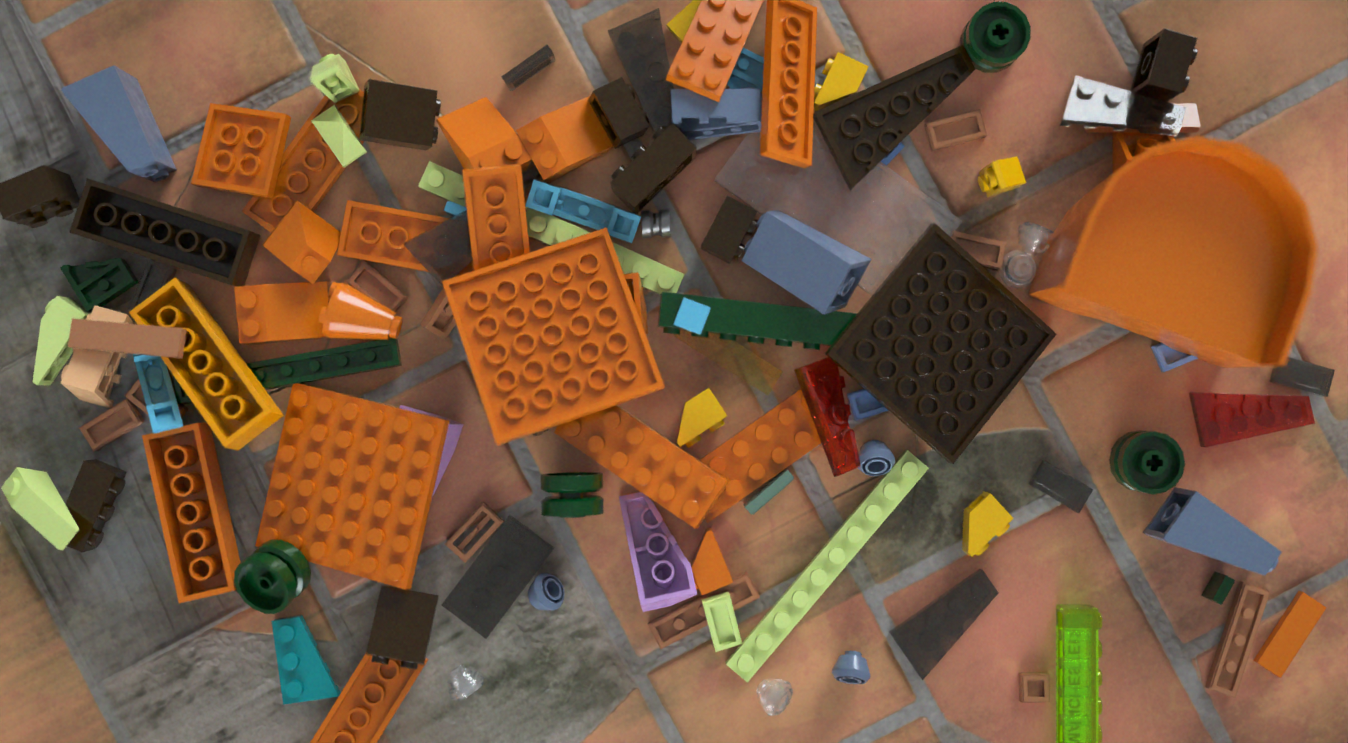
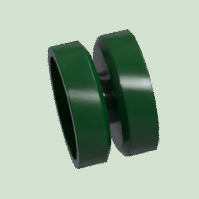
M992 2L982 6L965 25L961 34L960 46H964L975 69L984 73H997L1007 69L1026 50L1031 39V26L1026 15L1017 6L1008 2Z
M1139 430L1128 432L1114 444L1109 458L1111 472L1118 483L1127 489L1148 494L1165 493L1175 487L1183 476L1185 467L1184 454L1177 441L1167 434L1155 431Z
M563 472L541 474V490L548 493H559L558 496H549L541 500V515L580 518L603 514V498L598 495H586V492H595L603 488V473Z
M269 540L263 543L252 555L245 558L234 571V583L239 595L254 610L264 614H276L283 611L295 597L299 596L306 589L311 580V570L307 559L295 546L283 540Z

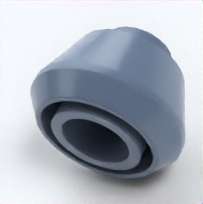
M870 440L862 445L856 464L858 469L866 475L881 476L889 472L894 466L895 456L884 442Z
M539 574L528 589L529 602L538 610H556L560 608L564 600L562 583L551 574Z
M845 651V655L838 657L832 669V674L837 681L848 684H865L871 676L867 660L862 657V653L857 651Z

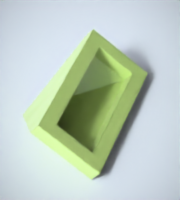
M335 105L311 120L344 168L367 153V150Z

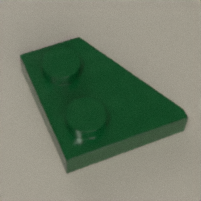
M122 258L107 259L104 262H85L83 265L76 266L63 265L60 267L83 307L89 313H92L94 306L103 307L139 283L127 262Z

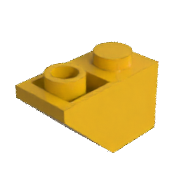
M840 52L837 53L834 60L829 58L822 74L826 75L823 85L817 83L815 86L814 110H821L856 94L869 66Z
M1018 156L993 161L979 171L978 183L981 191L986 192L987 198L1018 188L1026 183Z
M710 388L705 389L685 402L677 443L680 447L684 444L687 448L691 447L702 439L699 434L707 429L712 433L725 424L723 419L727 417V414Z
M984 491L963 511L962 550L971 557L975 554L977 556L982 554L989 547L990 544L988 542L995 535L999 537L1010 528L1009 522L1014 519L991 493Z

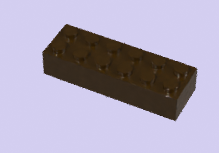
M88 178L69 233L237 287L244 286L260 238L259 234Z

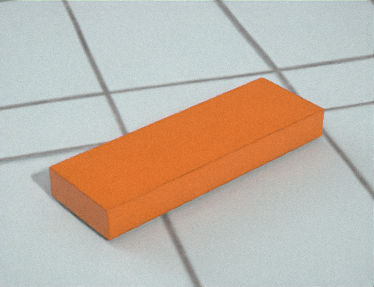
M1298 591L1253 661L1281 678L1327 607L1304 592Z

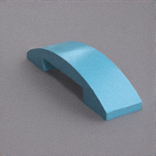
M536 179L533 180L525 207L551 216L556 215L596 230L607 227L610 236L630 243L633 242L641 219L640 215Z
M133 354L153 434L183 427L167 365L160 356Z

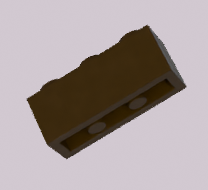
M97 459L83 461L65 504L79 527L78 532L68 543L67 547L80 552H86L100 545L104 537L102 532L104 525L110 520L115 510L113 506L114 501L125 487L126 481L124 477L127 473L126 471Z

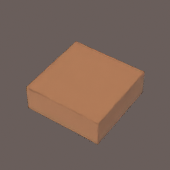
M1019 673V701L1022 703L1050 702L1049 673Z

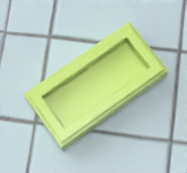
M729 592L701 599L715 652L741 645L742 640Z

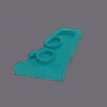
M303 615L272 620L283 705L339 697L341 691L338 685H335L329 673L330 669L327 663H324L317 649V643Z

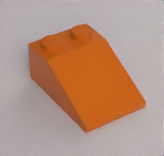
M590 96L540 116L516 130L544 182L551 183L614 148L588 101Z
M487 97L436 120L463 169L520 164L522 172H524L532 160L518 134Z
M327 281L314 282V284L302 282L234 287L239 344L255 345L328 338L322 334L323 324L319 323L322 308L328 307L330 302Z

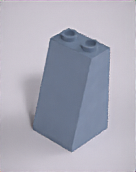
M113 65L61 88L66 98L129 172L150 181L158 182L168 178L169 173L177 170L137 78Z
M779 210L767 211L759 218L756 225L758 229L754 237L747 242L744 248L746 253L742 262L816 310L827 314L846 307L872 259Z
M1177 487L1172 490L1143 531L1149 537L1265 576L1277 566L1278 557L1282 553V551L1197 491Z

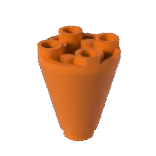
M333 282L331 284L328 295L331 298L329 305L322 308L319 316V323L323 324L322 334L328 338L389 340L390 338H398L403 318L397 316L396 312L346 283Z

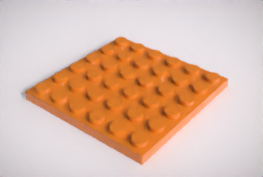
M607 227L442 281L497 446L664 389V383Z
M303 383L293 384L255 546L259 547L269 540H283L300 550L308 562L401 589H411L450 421Z

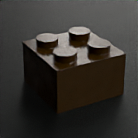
M1164 28L1146 41L1142 48L1129 97L1150 103H1166L1183 93L1190 80V76L1187 75L1189 66L1193 64L1197 56L1198 49L1195 48L1197 38Z
M45 165L0 183V213L2 218L17 224L30 226L31 228L44 226L48 223V219L55 216L64 217L74 212L73 209L78 207L80 201L70 174Z

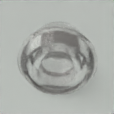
M1024 222L1018 228V244L1022 246V252L1031 256H1037L1038 253L1046 252L1053 241L1055 233L1038 224Z
M1022 250L1011 251L1004 256L999 275L1006 285L1012 288H1023L1033 282L1037 272V264L1029 253Z
M462 664L449 673L451 678L447 681L450 698L460 701L474 693L484 684V676L473 667L468 666L465 668Z
M776 678L763 680L756 691L758 695L757 700L767 715H779L791 701L793 695L792 686L786 680Z

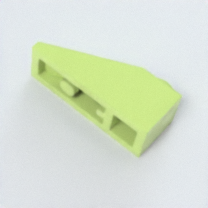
M339 54L326 55L319 60L318 64L312 67L310 75L312 84L334 103L360 91L346 61Z
M56 296L45 307L46 313L40 323L33 383L36 385L50 386L73 353V348L68 347L72 318L85 320L87 315L90 314L83 306L68 297Z
M16 467L1 487L10 506L58 550H64L78 532L79 527L51 478L44 471Z

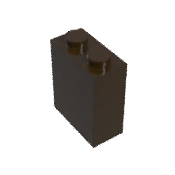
M369 79L364 85L359 140L427 151L432 147V144H436L438 138V127H434L435 116H439L441 100L437 99V90Z
M381 585L366 651L367 656H372L371 662L388 665L389 660L401 662L400 667L417 670L418 665L424 666L439 599L438 595Z

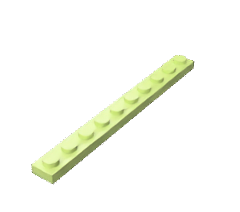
M429 161L418 187L466 207L463 176ZM525 207L528 236L549 246L591 233L555 216ZM613 243L623 274L639 273L642 287L660 295L662 292L677 293L685 274Z
M905 450L896 460L891 470L879 480L745 638L742 644L729 657L726 665L748 682L929 468L910 451Z

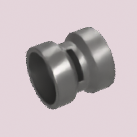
M669 209L660 210L658 213H652L650 210L641 211L643 239L652 238L654 235H660L662 238L671 237Z

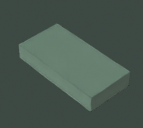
M784 469L744 504V507L751 515H754L792 482L794 476L787 469Z

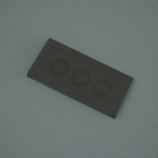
M509 515L443 602L442 606L487 639L553 551L554 547L512 515Z

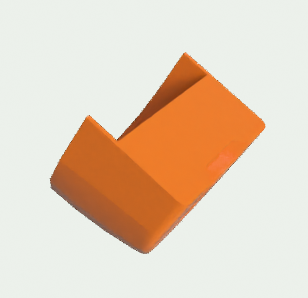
M1193 136L1151 146L1098 184L1067 211L1048 240L1028 295L1072 313L1099 319L1159 341L1173 350L1195 356L1202 361L1219 367L1285 366L1311 295L1318 247L1307 203L1279 166L1241 143Z

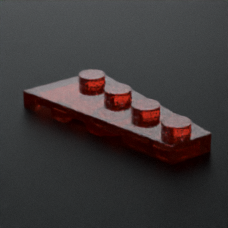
M827 357L794 369L834 477L860 467L855 433L853 429L849 428L848 423L849 416L851 415L850 406L845 404L842 389L846 388L844 376L839 374L838 365Z
M1189 392L1201 447H1210L1315 424L1309 396Z

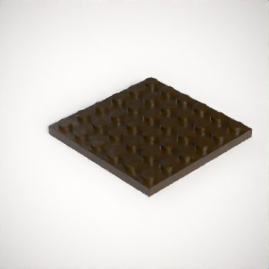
M932 223L825 352V355L948 463L954 464L1057 334L936 223Z

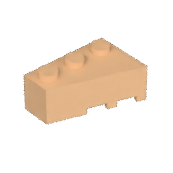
M94 306L92 313L88 314L85 319L135 324L128 314L99 306ZM73 348V356L69 365H66L62 371L61 384L81 401L112 408L114 400L109 399L114 383H120L122 376L116 374L121 357L127 358L128 353Z

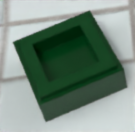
M1214 572L1201 596L1221 605L1230 592L1235 580L1227 575Z

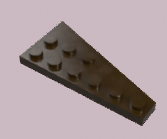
M963 45L814 112V120L850 191L974 72L975 67Z

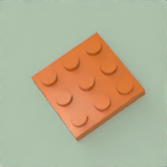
M210 103L191 184L201 188L273 199L292 117L285 113Z

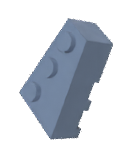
M753 87L725 89L720 102L688 89H671L672 122L689 140L761 132L762 93L760 89Z

